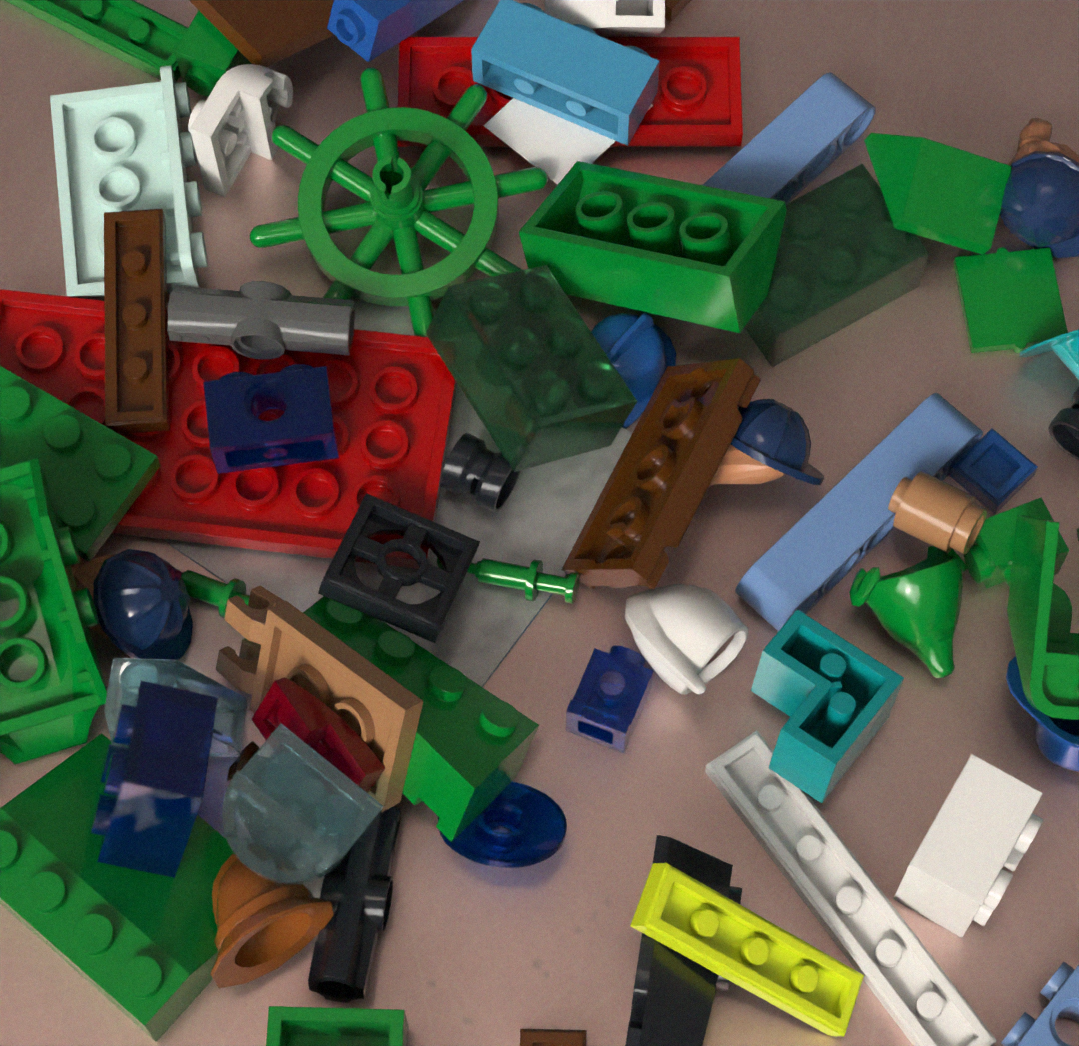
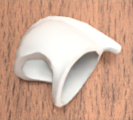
M672 584L639 592L626 600L625 620L632 631L640 652L658 676L672 689L683 695L690 692H695L699 695L703 694L706 691L705 685L720 674L736 658L748 637V627L742 623L733 609L710 589L695 585ZM734 635L727 648L715 660L707 664L721 646Z

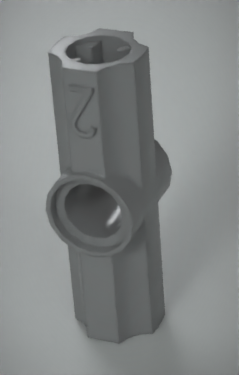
M266 281L245 283L240 287L239 291L175 286L173 292H170L167 332L170 341L230 345L239 354L260 360L279 358L284 354L285 350L349 355L354 338L355 304L354 300L295 296L285 287Z

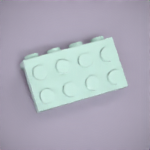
M172 65L160 67V82L50 96L67 297L104 301V213L163 209L166 218L167 295L173 292L175 286L199 288L197 268L208 267L203 232L193 233L192 217L202 216V207L197 181L188 182L187 167L197 166L196 152L191 133L189 131L183 132L181 118L191 116V106L187 83H176Z

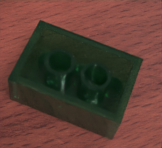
M863 164L786 204L787 212L768 295L744 327L772 367L920 286L929 252L915 234L894 228L881 188Z
M547 265L448 286L426 331V335L503 456L512 466L514 472L611 446L637 403L636 398Z

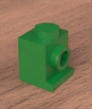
M1042 497L985 519L976 541L970 550L964 554L965 564L969 567L968 571L976 583L983 582L986 589L1006 581L1010 587L1017 515L1054 521ZM1060 531L1058 532L1054 575L1059 573L1069 552V548Z

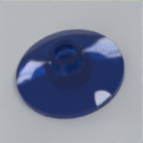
M511 782L453 842L440 830L439 832L445 843L466 859L491 867L519 868L540 863L553 856L564 843L567 821L563 810L551 797L531 786Z

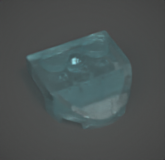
M280 723L243 769L237 771L230 781L223 801L222 823L225 838L230 849L248 869L263 878L277 883L302 884L319 879L333 870L381 813L384 806Z

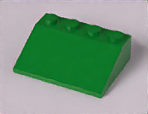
M101 733L0 808V904L157 1042L213 980L210 973L219 952L214 942L218 928L213 912V883L221 866L239 849Z

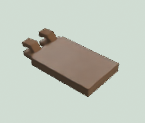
M257 586L251 589L248 606L239 596L228 599L224 620L245 638L242 639L239 656L229 646L219 650L216 671L239 691L252 695L249 710L253 713L258 709L274 681L284 677L317 697L338 714L361 737L385 767L365 799L381 812L400 803L423 700L288 601H284L264 587Z

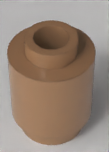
M920 471L913 480L904 477L896 487L888 506V510L895 513L893 522L895 528L946 553L954 549L962 554H966L976 541L987 516V509L976 504L975 496L923 471Z

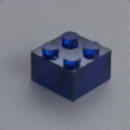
M141 680L134 705L121 704L113 735V742L119 743L121 746L108 745L100 782L104 783L103 793L110 795H99L91 826V833L102 835L97 862L175 878L203 800L218 697Z

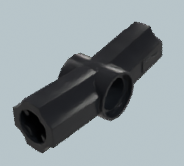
M364 798L359 806L346 810L343 813L333 867L328 866L326 869L320 893V899L331 901L333 916L324 929L319 931L308 978L309 990L322 995L326 1000L349 1003L351 1000L365 998L378 934H384L389 918L393 892V876H390L393 856H395V845L400 827V808L391 807L381 812Z

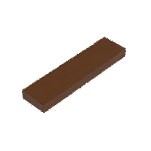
M163 209L105 212V426L118 434L169 431L166 218Z

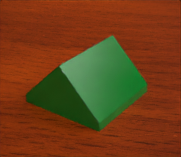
M870 133L864 142L895 229L982 255L991 248L1001 211L1004 189L1012 166L923 137Z

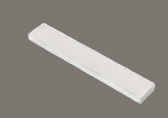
M757 730L706 765V774L855 970L864 975L863 980L913 1046H993L997 1040L809 796L769 769L774 751Z

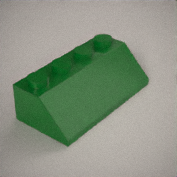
M577 161L520 229L519 235L533 287L741 333L768 295L787 210L785 201Z

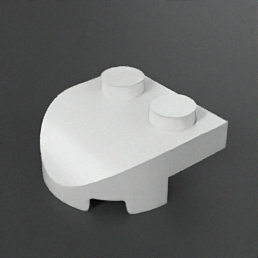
M239 65L221 76L206 101L200 100L196 104L189 119L188 130L192 136L196 152V162L199 164L206 190L225 197L251 152L269 160L273 159L278 147L272 141V132L275 129L279 106L288 108L292 105L293 100L292 82L288 76L260 65Z

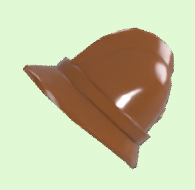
M243 848L232 854L220 868L212 890L213 912L218 928L214 942L219 952L210 973L219 989L249 983L278 969L306 947L319 934V931L324 929L333 916L331 901L313 897L311 891L305 885L300 884L301 877L294 867L281 857L276 859L264 854L259 849Z

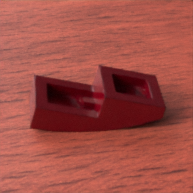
M285 677L274 681L251 718L284 768L287 769L306 762L340 813L359 806L385 769L369 746L338 714L307 690Z

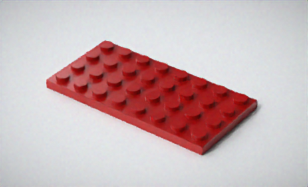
M0 289V366L105 426L104 301ZM354 329L353 345L349 355L285 350L284 354L279 358L260 360L241 355L230 345L170 341L168 335L170 430L120 434L158 457L160 467L112 533L333 559L366 493L436 522L441 490L440 479L445 465L462 357V341ZM396 534L377 535L371 539L384 544L393 539H403L404 536ZM422 544L421 548L426 553L429 564L431 549ZM398 551L391 552L385 556L386 563L389 566L419 569L417 561L407 553ZM358 556L355 562L375 564Z

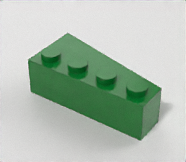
M323 596L303 613L423 700L402 793L414 805L423 801L439 817L436 827L453 842L516 778L539 724L384 621Z

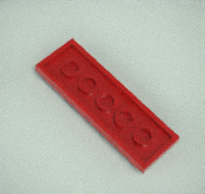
M407 37L399 43L397 107L421 109L447 118L467 88L475 84L481 85L487 92V100L466 132L480 147H509L484 127L513 97L473 81L471 49L478 37ZM603 37L623 46L638 47L650 57L659 60L658 91L651 103L653 106L646 112L628 146L615 141L610 147H741L743 125L740 37ZM397 141L398 147L428 146L412 141Z

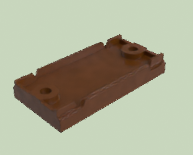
M741 358L669 366L666 368L561 569L566 574L571 572L579 573L580 583H583L590 589H595L596 586H610L611 588L647 586L650 589L656 588L670 560L664 551L665 548H676L679 546L742 422V415L738 407H748L761 381L754 374V369Z

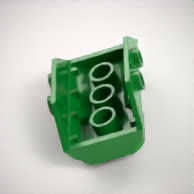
M38 458L0 469V753L5 755L14 764L87 743L89 728L100 705L111 702L89 627L99 624L95 605L88 588L77 589L70 566L80 563L77 545L70 526L62 528L58 526Z

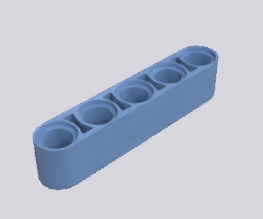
M831 72L826 73L703 185L785 201L786 205H788L865 132L874 118L876 107Z
M934 393L930 395L749 568L737 584L736 594L777 631L783 627L797 609L807 614L895 528L893 526L895 513L889 511L888 506L899 482L904 477L913 480L920 471L943 481L950 475L952 467L981 439L983 431L940 394Z

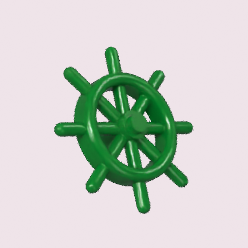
M369 67L360 76L367 113L354 117L339 126L320 145L289 126L280 125L273 129V143L307 164L299 186V217L257 225L250 232V241L258 248H266L305 239L315 263L324 275L333 282L323 298L350 300L354 296L363 301L381 306H408L414 336L439 338L431 301L456 290L477 269L510 290L521 291L527 286L528 275L523 269L490 250L498 226V199L540 190L546 186L548 175L540 167L494 175L483 150L466 132L487 100V92L481 85L475 84L467 88L448 117L444 118L438 114L421 109L406 107L390 108L382 73L374 67ZM397 141H412L428 145L412 169H410L406 161L400 158ZM374 146L377 163L374 166L371 177L349 164L348 161L358 153ZM448 156L459 165L469 180L426 190ZM332 181L367 201L361 204L324 211L326 196ZM474 204L472 220L466 234L431 214L437 211ZM372 225L350 259L336 247L329 234ZM419 233L450 252V254L439 263L424 269L417 234ZM394 239L401 274L391 275L371 271L370 269L390 240Z

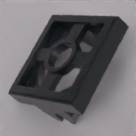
M366 493L322 579L318 594L435 643L440 631L445 626L449 613H451L480 541ZM396 534L404 536L403 539H393L384 544L371 539L377 535ZM422 544L433 551L442 562L444 570L428 564L426 553L421 548ZM398 551L407 553L417 561L419 569L409 574L396 572L388 566L385 556L391 552ZM357 556L376 564L379 574L383 577L378 590L365 586L358 578L354 565ZM418 582L440 591L435 597L420 604H407L396 599L402 586H412Z

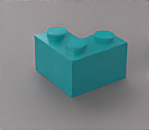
M797 609L762 650L751 688L753 693L790 716L789 720L780 730L769 769L820 803H823L889 718L904 677Z

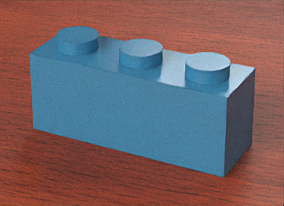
M500 0L471 49L474 82L627 146L658 91L659 60L650 57L638 47L623 46L598 36L595 31L581 24L572 25L547 15L541 8L530 3Z

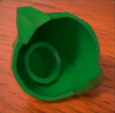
M934 546L928 547L927 559L895 573L880 576L879 567H873L868 572L860 568L849 591L851 604L859 607L866 602L880 625L892 639L911 650L928 667L934 677L944 678L952 674L955 668L953 662V638L962 602V573L969 567L953 549L946 553Z

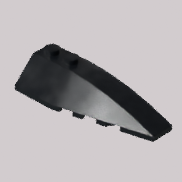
M657 835L653 863H668L736 903H741L742 888L730 886L733 865L674 838ZM642 933L625 1046H702L715 990L728 991L730 981Z

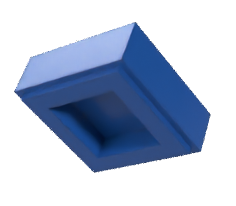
M992 428L952 467L949 476L971 495L975 496L980 503L995 515L1035 475L1038 466Z

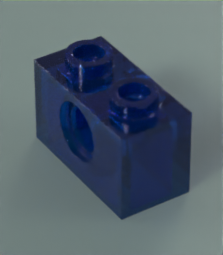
M296 364L285 367L280 372L260 375L233 372L222 376L219 380L204 382L210 450L218 474L339 458L332 395L326 366L314 368L310 365ZM269 409L285 411L281 417L272 421L258 419L261 413Z

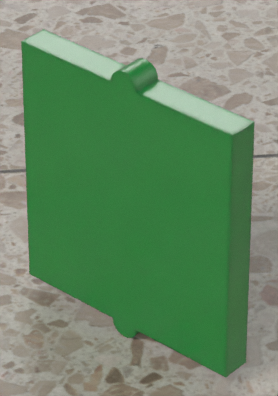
M1001 247L997 249L996 253L955 257L953 264L971 353L1013 349L1015 353L1019 354L1025 348L1068 333L1050 248L1008 252L1006 248Z

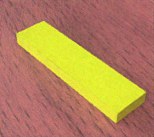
M652 864L633 916L631 927L829 1036H845L862 984L863 974L670 864Z

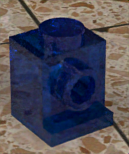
M612 646L609 653L594 648L573 700H570L567 707L566 731L625 753L652 688L653 670L644 667L645 658L636 651L623 646ZM603 682L622 688L623 691L616 695H609L600 686Z

